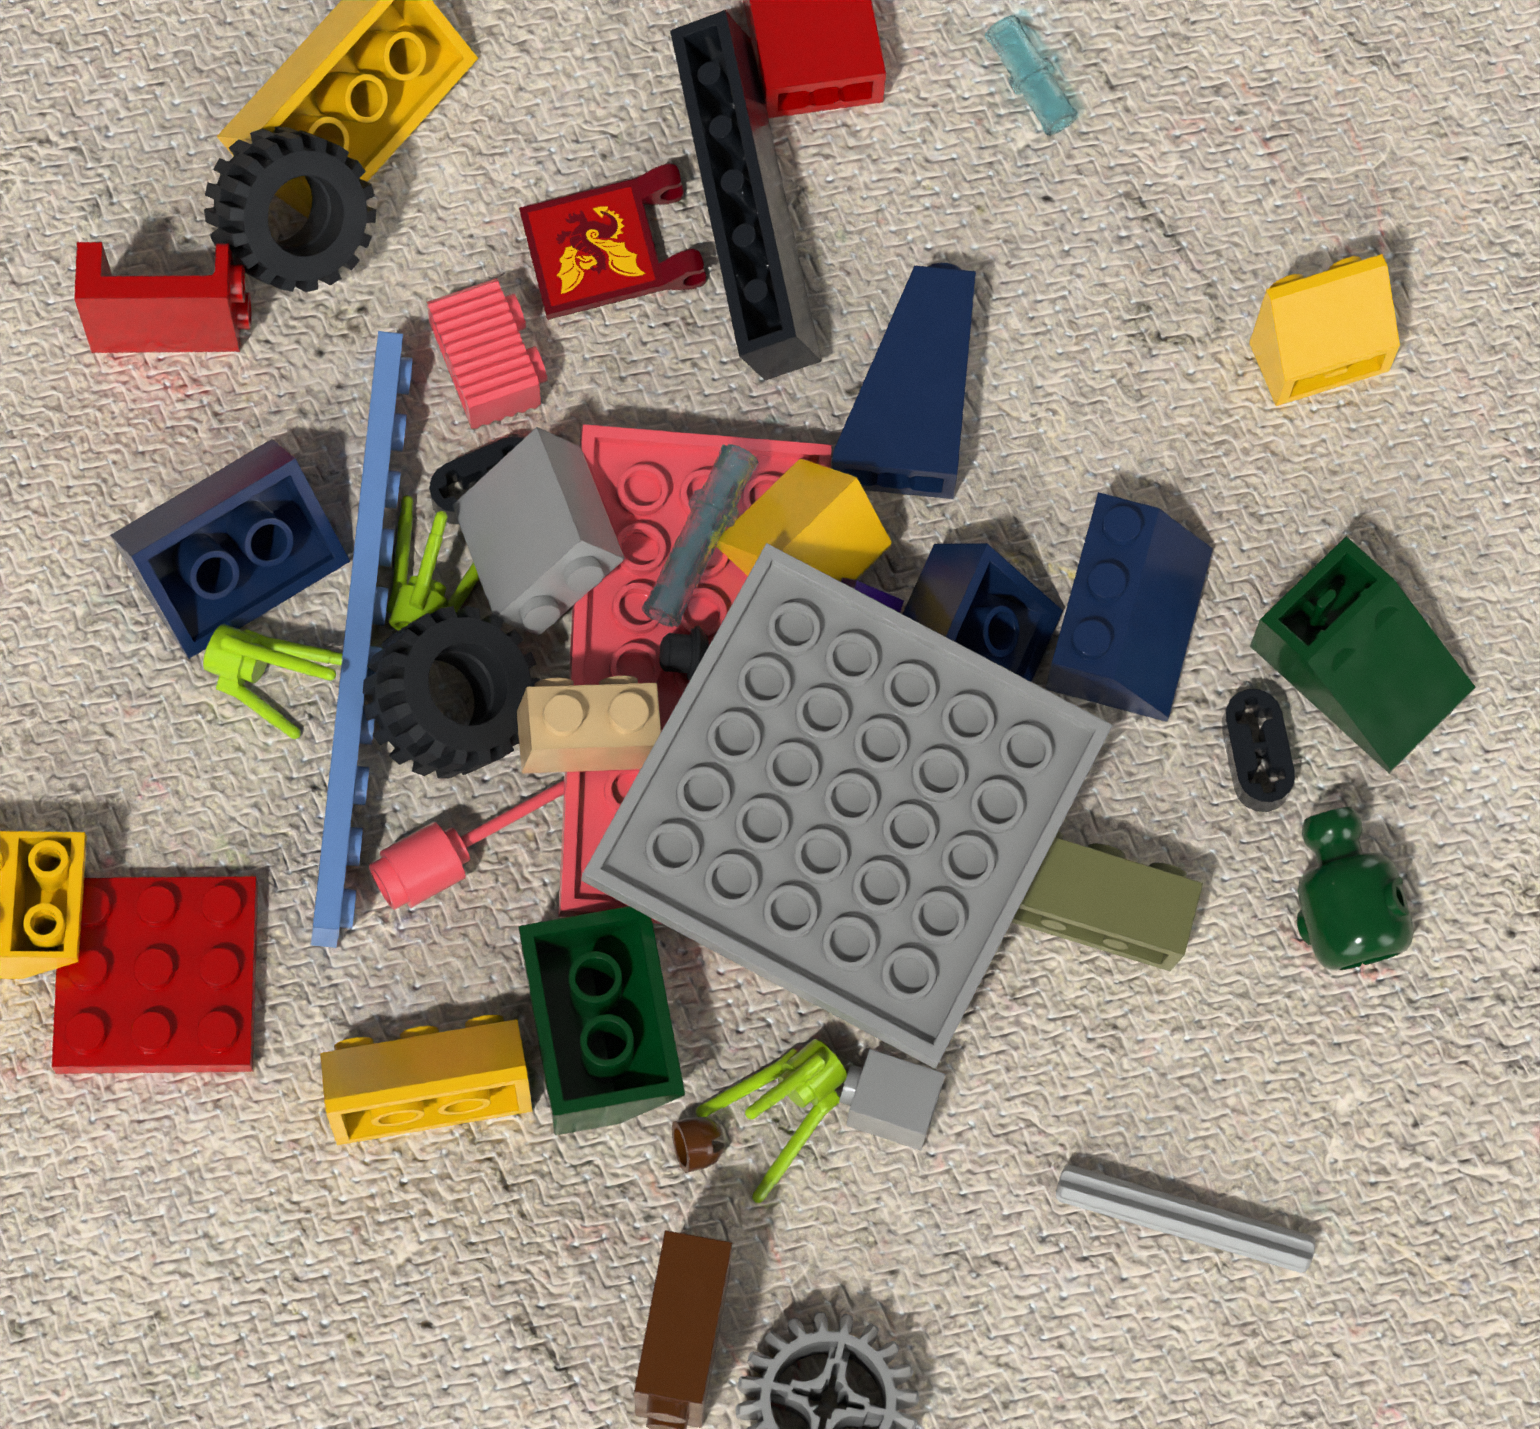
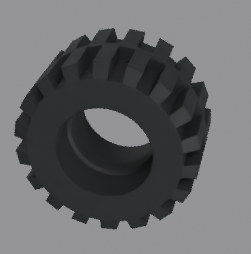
M275 127L274 133L265 129L251 132L252 144L238 139L229 147L234 155L229 162L219 158L213 170L221 174L217 184L207 182L205 196L214 199V207L205 208L204 214L205 222L218 228L209 234L215 247L216 243H229L234 265H244L245 274L280 290L293 292L294 287L304 292L318 290V280L328 285L341 279L338 271L339 268L343 266L352 270L360 261L354 255L358 246L360 245L368 249L372 236L364 233L366 223H376V209L366 205V200L375 197L372 184L359 179L366 172L359 161L347 157L349 152L341 146L305 131H297L289 127ZM304 176L312 193V208L309 218L302 229L294 236L275 242L268 226V210L271 200L283 184L293 178Z
M453 606L440 608L431 614L428 613L390 635L381 644L384 649L372 656L367 667L373 670L375 674L364 679L363 694L372 695L373 702L363 708L366 720L376 719L380 730L373 733L379 745L390 742L394 750L389 757L399 765L412 760V772L426 776L436 771L437 778H452L460 773L466 775L505 757L514 751L512 746L519 744L517 710L526 687H534V684L540 681V678L530 677L529 668L537 665L533 654L530 652L523 656L517 645L524 639L515 629L507 634L501 630L504 622L503 619L492 613L480 620V609L469 606L455 612ZM434 660L446 662L454 666L468 680L474 695V713L468 726L451 721L436 707L429 690V672Z

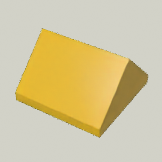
M800 458L715 540L714 545L747 576L766 543L841 582L842 577L857 580L890 548L892 541L857 477Z

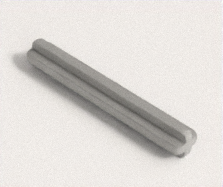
M1066 1165L1064 1167L1056 1189V1198L1062 1203L1299 1273L1306 1272L1313 1259L1315 1238L1311 1235L1074 1165Z

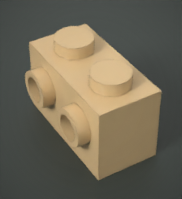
M612 676L601 680L599 685H574L573 681L568 678H547L536 682L534 687H526L517 710L521 772L550 773L641 769L661 733L657 683H638V679L632 676Z

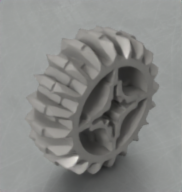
M824 1312L815 1313L814 1333L806 1334L803 1324L798 1318L790 1319L788 1321V1332L792 1342L789 1344L779 1334L770 1331L765 1336V1344L774 1357L771 1359L760 1352L752 1351L747 1361L748 1365L762 1377L741 1376L738 1381L739 1391L745 1395L757 1398V1400L744 1401L736 1405V1417L738 1419L758 1420L757 1424L747 1429H779L772 1414L771 1402L785 1405L786 1411L800 1416L806 1422L808 1429H818L820 1417L816 1415L818 1405L810 1407L808 1401H820L823 1392L828 1390L832 1375L837 1376L834 1393L838 1394L836 1404L844 1403L846 1410L835 1409L831 1419H827L825 1429H862L864 1425L879 1429H916L918 1423L917 1419L911 1415L898 1411V1409L916 1406L919 1401L918 1391L897 1389L896 1387L912 1377L913 1370L911 1365L901 1364L890 1369L887 1366L898 1354L899 1346L894 1341H891L878 1351L874 1350L871 1346L876 1340L878 1327L873 1324H869L864 1329L860 1339L850 1335L853 1327V1316L843 1314L838 1332L827 1331L828 1319ZM816 1354H829L823 1372L816 1379L810 1381L792 1379L790 1384L777 1382L783 1372L795 1362ZM848 1359L859 1364L871 1375L880 1391L883 1407L869 1404V1398L854 1393L848 1386L846 1381Z

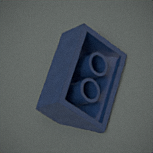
M273 439L110 535L140 589L188 659L207 648L213 633L220 625L226 624L240 629L350 562L296 458Z
M1098 492L1045 690L1168 722L1213 548L1160 508Z
M988 543L933 545L902 614L1032 682L1063 610Z

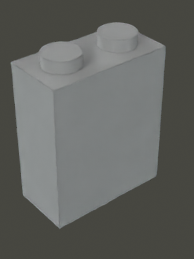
M538 427L528 434L453 504L492 613L503 619L504 623L537 636L555 624L567 610L592 588L597 586L605 576L625 559L581 447Z

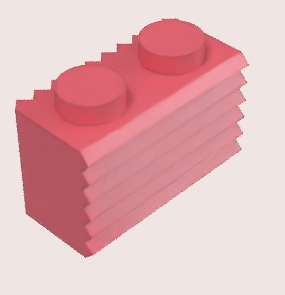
M495 278L427 302L430 326L471 428L478 429L483 424L489 425L494 420L501 421L506 416L513 417L518 412L524 413L529 408L536 409L541 405L539 384L548 381L547 374L537 347L533 346L525 349V345L522 342L518 331L526 329V323L515 294L504 297L499 281Z

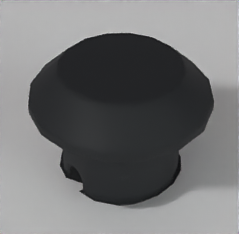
M695 626L694 629L692 628L690 635L669 632L662 638L660 645L659 664L665 672L687 673V679L690 680L709 647L708 636L699 626Z

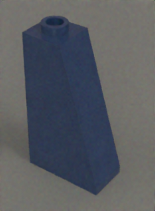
M934 263L927 267L914 265L833 450L832 469L857 477L863 490L945 499L954 498L958 474L976 271L962 270L960 267L950 263Z

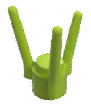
M405 495L401 499L393 586L386 612L392 614L389 624L398 631L428 613L431 614L440 608L453 606L455 612L459 611L479 580L473 562L450 599L447 600L444 597L446 587L432 579L448 518L446 512L438 511L429 533L418 576H411L407 585L413 521V498L409 495Z
M222 624L215 630L207 645L203 667L204 670L219 676L216 690L236 697L290 738L298 739L301 735V730L243 686L246 681L256 683L263 675L267 663L331 681L335 679L336 671L312 661L341 666L343 653L267 637L249 629L241 631Z
M817 1039L810 1041L799 1052L792 1048L774 1064L719 1093L716 1097L699 1105L695 1110L698 1117H707L777 1078L779 1083L745 1110V1116L748 1119H755L785 1096H788L801 1108H804L810 1102L813 1104L812 1109L753 1192L752 1199L755 1203H762L823 1117L840 1103V1097L835 1092V1089L846 1081V1070L836 1055Z

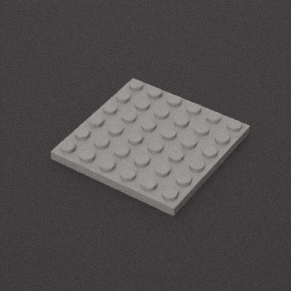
M766 543L586 866L581 881L921 1062L936 1068L1113 725Z

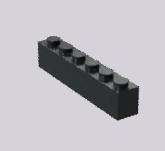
M724 10L672 29L670 33L738 354L741 359L766 381L822 362L752 41L729 13Z

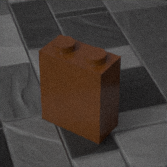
M667 1230L664 1232L634 1389L635 1416L647 1418L646 1427L649 1429H687V1426L702 1428L731 1272L732 1242Z

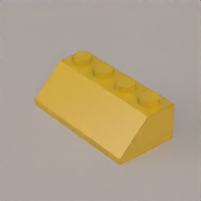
M341 0L216 137L232 154L229 149L232 144L238 139L252 144L250 133L259 129H265L274 133L275 127H289L297 131L302 130L335 143L349 152L347 157L359 161L366 171L359 179L368 182L478 60V57L432 0ZM299 176L283 184L277 190L275 196L306 218H309L312 208V193L306 178Z

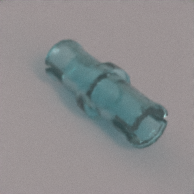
M1016 15L1008 16L991 26L985 33V38L992 45L1009 72L1008 83L1013 92L1024 96L1041 123L1044 133L1049 136L1054 135L1070 126L1079 114L1071 106L1053 77L1054 65L1048 56H1040L1022 28L1019 18Z

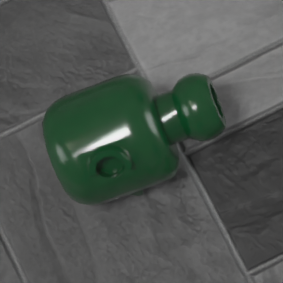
M1352 807L1333 809L1304 819L1302 825L1303 841L1315 853L1318 866L1305 872L1299 880L1298 898L1301 910L1297 914V927L1303 940L1308 945H1312L1316 959L1323 967L1331 971L1360 967L1362 963L1368 965L1397 956L1407 951L1412 943L1414 934L1413 922L1402 887L1403 878L1399 877L1394 862L1388 856L1382 853L1363 854L1359 841L1362 834V821Z

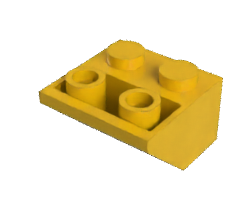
M1383 254L1364 260L1359 256L1347 257L1331 265L1325 272L1305 278L1302 274L1288 275L1277 280L1269 289H1266L1249 344L1275 406L1390 371L1400 343L1388 267Z
M0 831V979H25L78 962L87 842L85 832Z

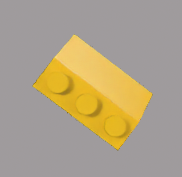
M484 1015L466 1021L465 1028L439 1032V1028L435 1026L414 1027L401 1032L399 1035L400 1039L374 1044L372 1038L356 1037L336 1043L334 1051L320 1053L325 1109L337 1145L533 1112L518 1019L504 1021V1017L501 1015Z

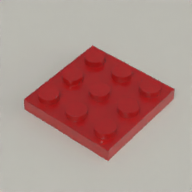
M256 876L84 878L79 960L76 963L56 969L52 1069L55 1074L253 1072L258 881Z

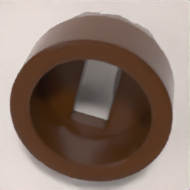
M690 1117L672 1123V1140L675 1154L681 1169L685 1173L705 1169L717 1163L723 1154L724 1143L712 1141L723 1134L721 1127L714 1120L706 1117Z

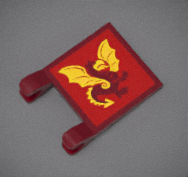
M671 163L651 169L635 179L519 208L547 320L664 290H691L699 288L706 283L707 277L702 255L696 249L681 251L660 263L658 262L644 205H667L676 203L683 198L682 181L676 165Z

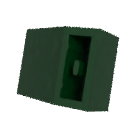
M1347 536L1260 618L1250 647L1389 774L1476 688L1394 578Z

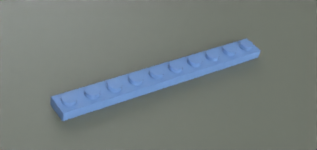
M378 331L312 927V946L337 948L339 929H352L356 890L344 889L346 865L359 867L363 828L350 827L353 804H366L369 767L357 766L359 744L372 745L375 719L366 720L363 708L365 707L363 682L364 679L375 674L367 666L372 656L382 650V647L370 646L372 624L382 626L385 624L388 588L376 587L378 566L391 567L395 529L382 527L384 509H397L401 472L389 470L391 450L403 452L407 414L395 413L397 394L409 395L413 358L401 356L403 334Z

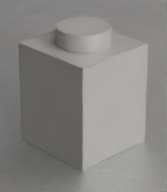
M869 1049L863 1068L851 1065L839 1102L850 1106L846 1126L921 1151L941 1093L945 1073Z

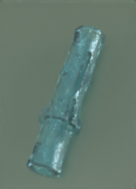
M733 444L722 445L702 489L693 492L688 503L691 512L670 551L653 589L642 606L643 612L654 621L669 627L679 626L690 598L706 570L721 535L726 527L734 525L739 515V510L736 506L759 463L757 458L749 451Z

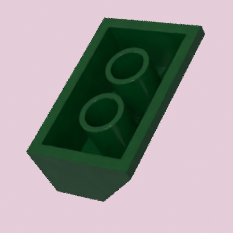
M628 906L518 926L555 1136L620 1124L685 1096L652 918Z

